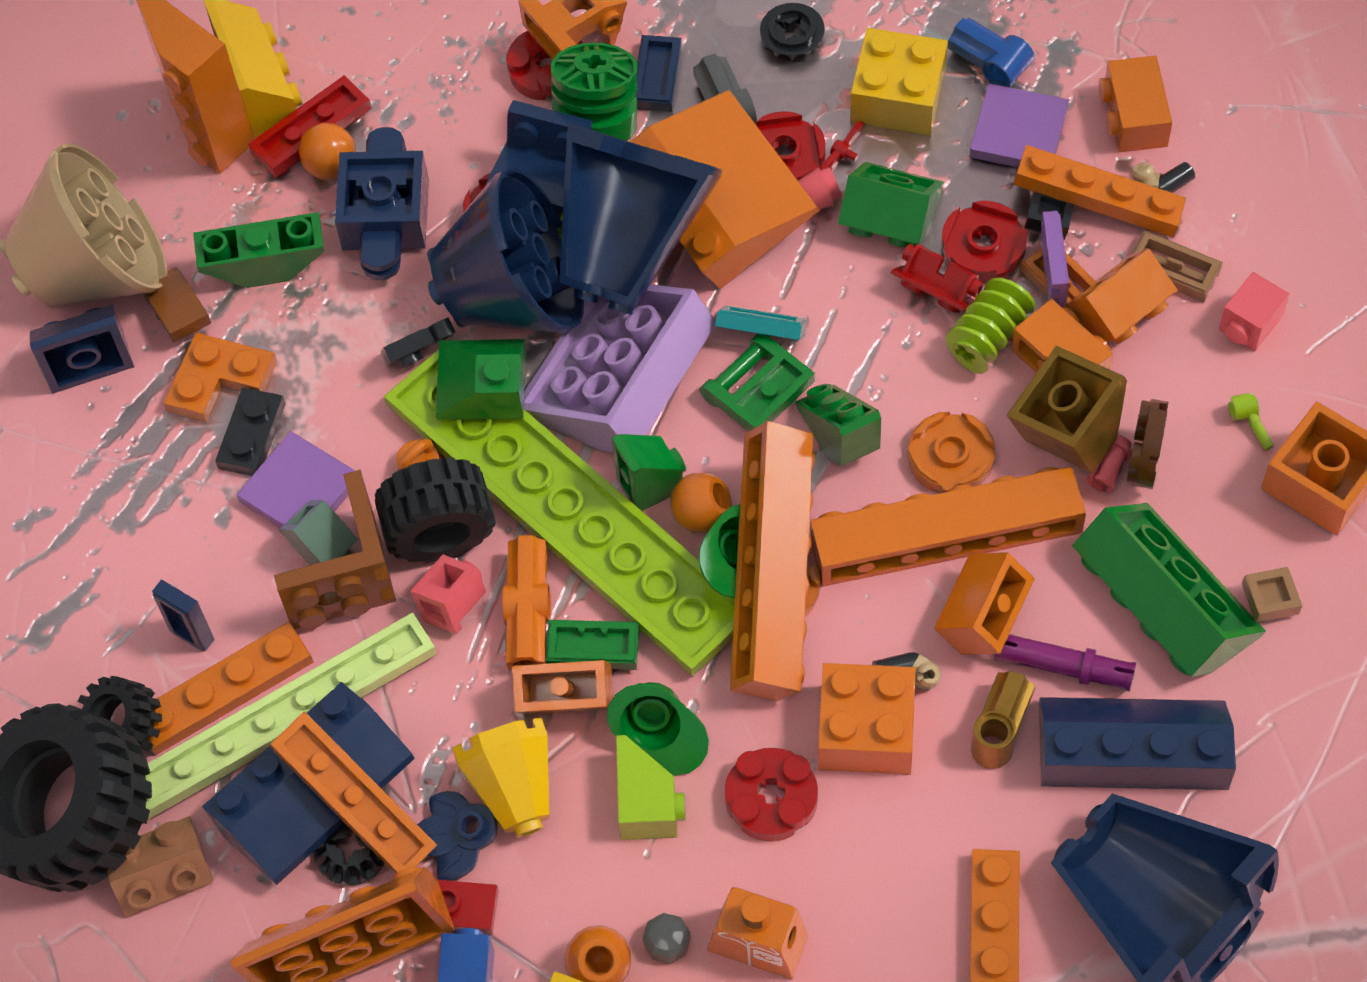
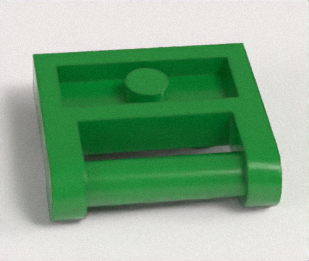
M759 333L750 340V347L715 380L708 379L699 388L700 394L710 405L718 406L748 431L766 421L773 422L815 382V372L768 335ZM761 359L769 360L733 395L728 391Z

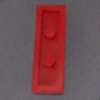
M343 75L248 143L250 153L276 178L300 161L299 145L302 136L307 130L321 123H334L346 128L372 109L370 99Z

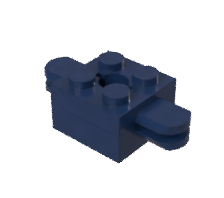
M381 127L371 131L366 140V152L339 153L335 225L342 250H360L359 260L365 275L374 280L390 279L398 273L401 263V249L426 248L429 177L423 150L406 151L405 140L401 132L391 127Z

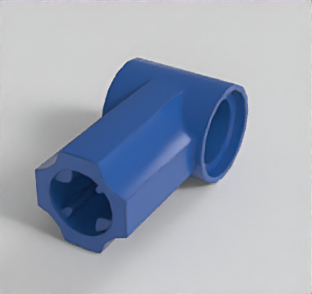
M969 17L967 19L962 18L957 23L948 39V49L980 67L984 77L989 83L1010 88L1035 59L1032 48L1022 38L1009 35L1004 39Z

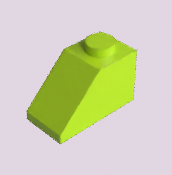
M626 735L616 736L618 821L621 840L676 838L677 821H686L684 792L676 793L674 776Z

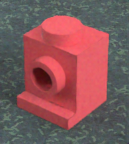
M442 555L410 590L422 621L457 634L462 629L460 621L486 593L479 569L469 561H459Z

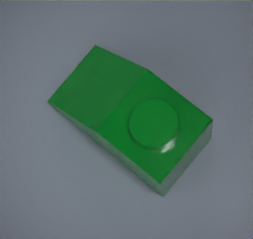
M618 434L612 437L617 481L628 499L641 511H644L670 498L674 487L683 478L682 473L686 471V465L676 448L669 450L661 436Z

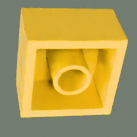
M867 27L851 90L850 122L857 123L860 120L865 125L931 136L946 71L948 40Z

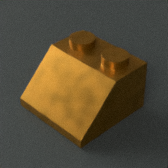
M1055 346L1006 416L1026 442L1093 473L1118 437L1127 379L1119 373L1059 346Z

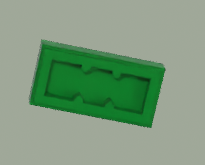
M549 620L545 662L550 664L605 660L611 663L612 669L637 670L639 623Z

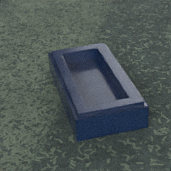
M652 35L641 36L637 62V109L673 112L682 52V38Z
M161 579L152 590V593L169 631L200 651H206L215 639L198 601Z

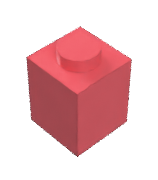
M1252 272L1224 307L1219 330L1224 332L1234 343L1245 345L1256 351L1283 317L1290 293Z

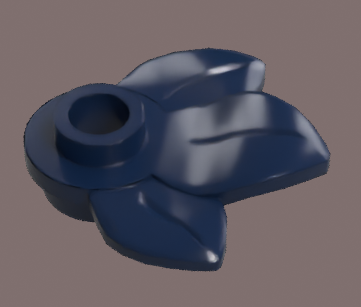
M445 791L429 798L430 812L433 816L423 819L417 825L437 844L427 855L429 857H437V879L457 881L468 875L475 868L479 851L488 847L495 840L498 823L486 806L470 804L462 794L454 791ZM474 819H478L479 825L477 830L473 833H468L469 824Z

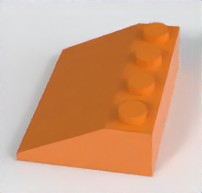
M136 0L165 87L179 119V126L189 144L188 152L201 166L208 164L221 174L249 149L248 143L254 140L226 45L166 0Z
M730 90L648 126L630 141L631 143L723 170L719 181L679 240L702 273L719 289L820 211Z
M425 866L422 868L411 867L399 871L393 876V880L380 886H366L355 890L349 895V899L336 905L315 907L305 914V918L292 924H277L265 929L261 937L248 942L230 961L233 970L249 982H337L441 937L442 933H451L455 929L438 880Z

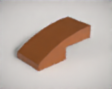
M177 267L168 270L167 277L159 279V283L161 282L163 285L154 292L143 294L173 343L211 324L208 313Z

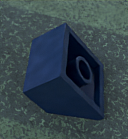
M113 304L103 308H92L84 314L66 320L52 321L41 328L30 331L31 350L52 394L134 367L127 341Z

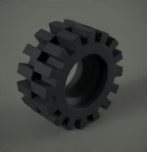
M118 676L102 677L98 679L99 685L91 683L87 686L86 689L90 693L89 697L80 695L77 701L83 704L82 709L111 721L113 712L123 703L125 718L122 727L127 730L128 735L135 737L142 750L150 751L154 746L149 741L150 736L158 738L161 731L154 729V723L162 722V714L154 712L161 705L158 699L152 698L155 694L153 690L145 687L144 684Z

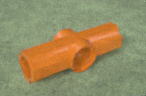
M519 535L514 540L508 541L507 585H503L502 592L504 624L507 625L505 658L508 670H512V666L546 664V624L551 620L550 586L547 583L548 550L546 540L536 538L534 535Z

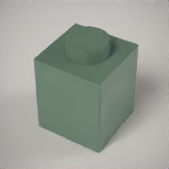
M309 500L279 529L280 533L309 565L350 555L352 552L349 548L359 540L324 500Z

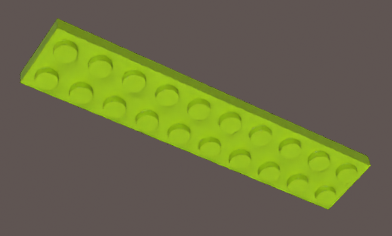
M439 349L384 396L386 405L424 439H430L445 458L465 459L470 461V464L479 466L480 471L483 472L490 498L532 535L546 540L547 548L630 622H638L640 631L692 677L733 639L735 598L722 596L713 590L704 579L699 566V560L525 409L524 418L437 420L436 399Z

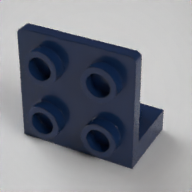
M513 100L507 113V141L486 185L500 171H506L511 168L519 169L529 175L541 187L556 211L563 212L568 126L570 123L592 130L593 121Z

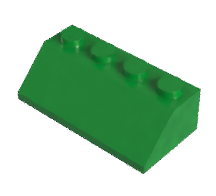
M1148 503L1105 507L1072 545L1082 556L1081 562L1085 568L1094 575L1101 577L1110 587V594L1113 599L1121 606L1128 608L1138 618L1142 631L1165 648L1170 654V661L1176 669L1190 677L1214 672L1261 638L1266 632L1258 622L1255 623L1254 617Z

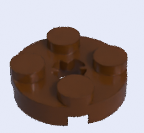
M1156 399L1141 401L1134 440L1142 441V443L1134 442L1126 480L1135 483L1136 487L1153 489L1156 477V464L1160 457L1166 424L1168 401Z

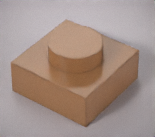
M1288 567L1244 576L1242 586L1255 623L1299 615L1302 603Z

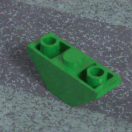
M319 212L193 233L198 272L247 288L290 281L325 252Z
M821 384L807 391V397L795 402L825 456L839 466H844L880 449L882 418L879 410L836 385Z

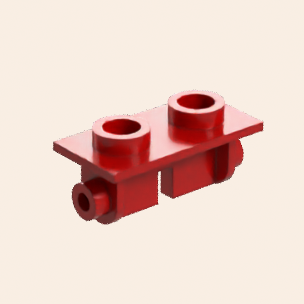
M908 244L902 254V259L907 261L906 264L891 270V274L902 279L901 284L905 288L921 294L927 292L938 298L937 303L941 307L955 313L965 312L966 308L974 303V299L971 296L976 298L984 286V283L978 280L979 275L954 262L949 263L944 275L941 274L939 270L945 258L920 244L916 246Z

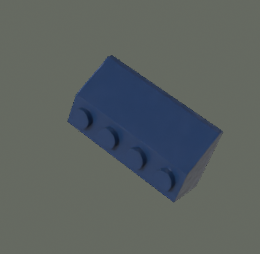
M342 682L307 712L381 789L415 759L411 751L374 709ZM270 747L263 751L202 806L221 835L276 885L344 824Z
M1039 698L1041 786L1229 790L1236 771L1234 725L1225 700Z

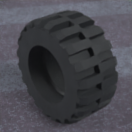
M60 703L46 704L41 708L36 706L21 713L20 720L13 718L1 727L0 874L49 891H79L86 888L88 884L95 885L107 878V870L118 869L127 860L124 855L129 848L134 849L141 838L138 835L142 823L147 824L150 810L146 808L147 799L152 798V784L146 780V776L150 774V769L146 757L140 755L142 753L140 744L135 737L128 735L127 730L120 725L72 705L65 706ZM73 765L75 785L70 804L61 819L51 829L46 831L44 809L49 791L56 779L68 767Z

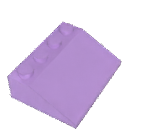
M650 284L637 306L634 307L632 315L608 308L610 300L602 296L599 297L598 303L584 300V314L581 323L561 334L525 389L524 409L542 425L603 452L613 453L611 438L618 434L647 435L715 327L716 321L694 289Z

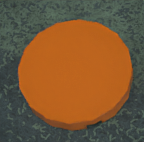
M950 411L938 412L923 419L913 430L908 446L909 467L920 483L935 492H948L953 487L959 485H971L972 487L981 485L990 476L995 462L994 438L987 426L972 415L965 413L950 415Z

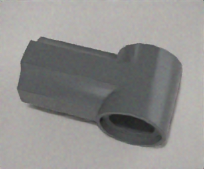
M716 53L703 57L693 67V74L704 99H710L730 90L753 122L756 123L757 116L751 96L746 88L741 90L726 57L717 56Z

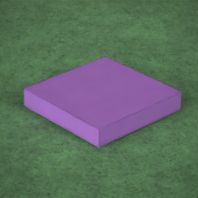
M988 83L970 147L969 158L1019 167L1026 145L1056 154L1068 110L1069 99Z
M290 431L236 495L240 503L281 528L309 500H324L335 512L348 497L343 474L355 470Z

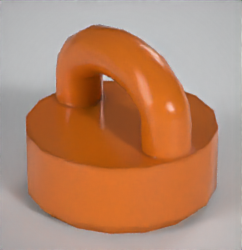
M417 439L407 442L399 449L396 463L398 470H401L415 463L440 458L438 450L430 439Z

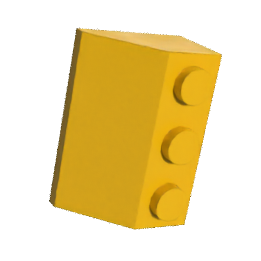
M203 0L214 36L226 45L253 138L255 139L296 110V107L303 105L295 82L288 84L284 76L290 75L289 68L283 52L274 53L272 46L278 43L270 21L262 23L258 11L254 7L227 0Z

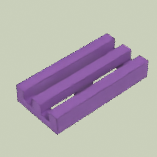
M1058 211L1043 212L1040 239L1048 301L1052 298L1057 304L1064 307L1065 303H1067L1069 278L1061 218Z

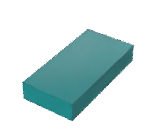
M728 305L717 311L715 322L717 327L800 340L805 335L807 320L802 317Z

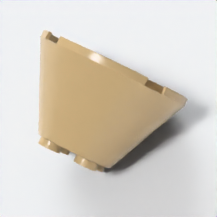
M66 143L52 151L7 236L0 241V249L9 259L15 271L12 275L14 285L23 295L28 296L32 293L50 308L57 305L156 291L163 286L161 282L159 283V279L167 277V263L161 243L151 222L137 200L134 198L128 202L113 184L119 179L116 174L99 158L78 145Z

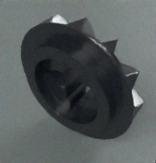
M785 3L772 8L766 13L761 21L760 35L764 48L773 50L775 57L781 54L788 55L793 61L796 55L804 54L809 57L814 48L821 47L822 38L825 35V26L822 17L813 8L801 3ZM799 26V35L794 34L791 38L785 39V30L791 32Z
M345 823L314 851V857L318 869L330 881L341 885H357L377 875L385 863L355 834L358 845L365 848L354 850L347 864L343 849L336 847L339 844H347L349 837H352V833H354Z

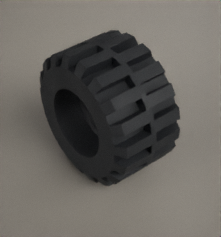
M436 458L409 465L393 473L392 477L385 479L380 484L381 487L375 492L374 501L387 550L400 560L407 559L408 562L437 561L442 555L449 557L460 555L481 544L484 541L483 539L490 536L493 532L492 528L496 524L483 472L480 471L479 466L470 464V461L465 459Z

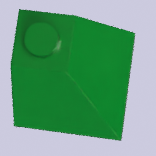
M525 339L439 340L436 419L524 418Z

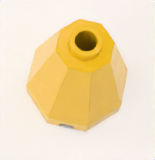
M542 718L533 719V728L527 729L525 721L519 720L478 733L469 738L472 747L466 751L463 750L461 743L453 747L459 772L482 803L489 809L505 833L515 831L516 837L521 838L543 829L542 821L549 818L548 736Z

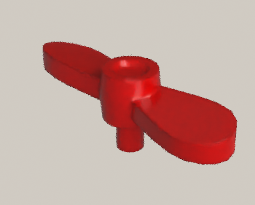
M859 120L844 141L837 139L833 143L830 150L831 155L820 166V171L830 167L832 172H834L840 160L845 161L848 158L855 162L858 159L859 154L851 151V145L863 130L864 122Z

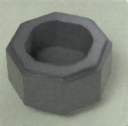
M662 913L647 922L643 935V944L652 960L671 964L686 955L691 939L690 931L681 917Z

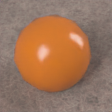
M321 123L311 127L302 136L299 145L301 164L310 175L320 180H334L338 178L340 152H356L355 141L349 132L334 123Z
M691 473L678 481L670 494V510L678 525L692 533H708L720 515L732 506L728 487L720 478L710 473Z
M603 925L588 926L577 932L568 942L564 954L567 974L583 982H623L628 976L632 963L631 951L625 938L615 929Z

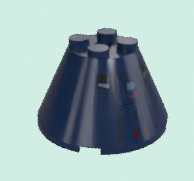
M516 168L498 172L437 245L430 248L427 252L433 280L428 283L430 296L437 305L444 304L460 328L480 326L564 333L581 323L584 314V300L573 296L575 288L559 283L561 236L557 228L562 226V220L558 212L551 205V201L545 192L529 175Z

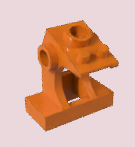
M518 0L523 26L552 60L557 53L570 46L577 45L581 39L594 31H599L606 39L607 44L615 45L617 35L621 31L620 26L623 22V15L627 6L626 0H551L545 5H542L538 0ZM576 10H587L576 18L570 14Z

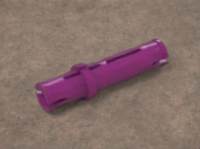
M1009 634L1001 653L995 654V660L997 661L1002 660L1078 678L1079 684L1089 685L1091 681L1125 689L1128 692L1131 690L1136 669V662L1130 663L1096 655L1095 649L1087 648L1086 652L1011 634Z

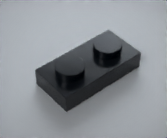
M242 387L215 460L218 469L253 476L267 458L286 404L283 395Z

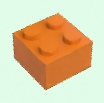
M1316 401L1268 463L1261 490L1338 536L1367 497V431Z
M823 663L818 770L911 775L916 667Z

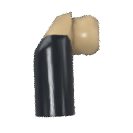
M1146 162L1137 164L1131 172L1133 180L1171 193L1195 179V172L1187 162H1182L1165 174L1156 173L1154 167Z
M908 652L872 662V665L916 667L915 687L922 690L934 688L941 679L940 668L929 659L915 652Z

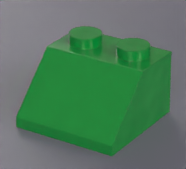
M864 162L848 175L838 224L848 226V232L857 236L872 237L873 233L889 237L888 242L899 247L906 248L908 244H920L927 237L945 182Z

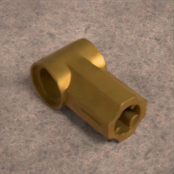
M1013 671L998 672L982 713L974 723L971 753L974 760L985 768H1000L1007 764L1011 758L1013 744L1035 691V684L1028 681L1025 675ZM986 736H997L1003 742L991 744L983 738Z

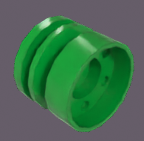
M582 43L570 46L557 53L551 62L552 110L593 121V131L625 141L630 140L637 131V61L626 50L606 43Z

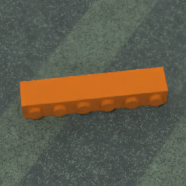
M769 421L744 434L730 691L779 701L801 692V685L805 677V667L802 661L803 641L807 633V624L804 619L805 598L809 590V580L806 576L807 555L811 547L809 513L813 505V495L810 491L811 471L815 463V453L812 450L813 433Z
M1072 466L1061 469L1047 467L1032 475L1017 478L1014 476H1003L988 484L973 487L971 485H959L953 487L948 492L934 495L915 494L905 499V501L890 504L881 502L871 503L864 506L861 510L846 513L838 511L827 512L817 519L810 520V537L821 584L824 587L965 558L969 554L989 553L1083 533L1086 510Z

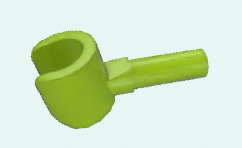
M1249 393L1232 396L1231 401L1228 403V410L1232 421L1247 419L1249 426L1252 428L1263 449L1267 451L1273 448L1274 444L1258 416L1259 405L1257 398Z

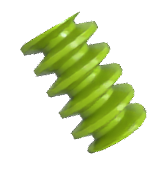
M1004 278L989 280L984 290L977 294L974 303L970 304L966 308L964 315L957 319L955 327L947 332L945 341L951 355L963 367L973 373L982 374L987 372L989 367L987 362H993L997 359V350L1005 349L1008 343L1007 338L1013 337L1016 325L1018 326L1027 318L1026 314L1034 312L1036 307L1034 298L1022 286Z

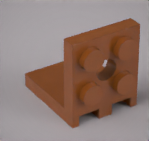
M361 469L345 473L343 476L363 551L274 575L277 591L289 622L294 629L316 628L330 619L341 616H360L371 608L397 602Z

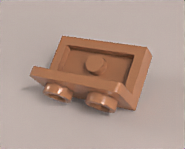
M190 816L178 821L164 823L158 829L140 835L141 838L134 849L129 848L124 854L127 860L118 869L107 870L109 883L125 916H131L213 882L211 871L203 855L197 831Z

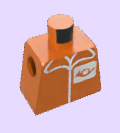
M731 887L722 906L707 946V951L793 980L808 938V933L798 910L792 905L738 887Z

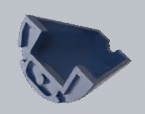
M569 123L566 140L559 283L575 288L574 297L598 303L599 297L602 296L610 300L608 308L632 315L634 307L637 306L719 181L723 170Z
M1112 793L1103 804L1095 806L1085 820V827L1088 829L1086 833L1077 840L1073 838L1067 839L1058 847L1054 859L1051 861L1052 866L1137 982H1213L1239 954L1264 914V911L1259 908L1261 905L1260 899L1264 890L1268 893L1274 890L1279 867L1277 849L1269 844Z

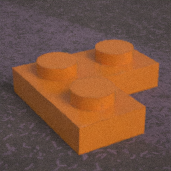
M196 332L163 403L166 411L207 422L222 386L241 391L242 387L265 391L277 363L275 353Z

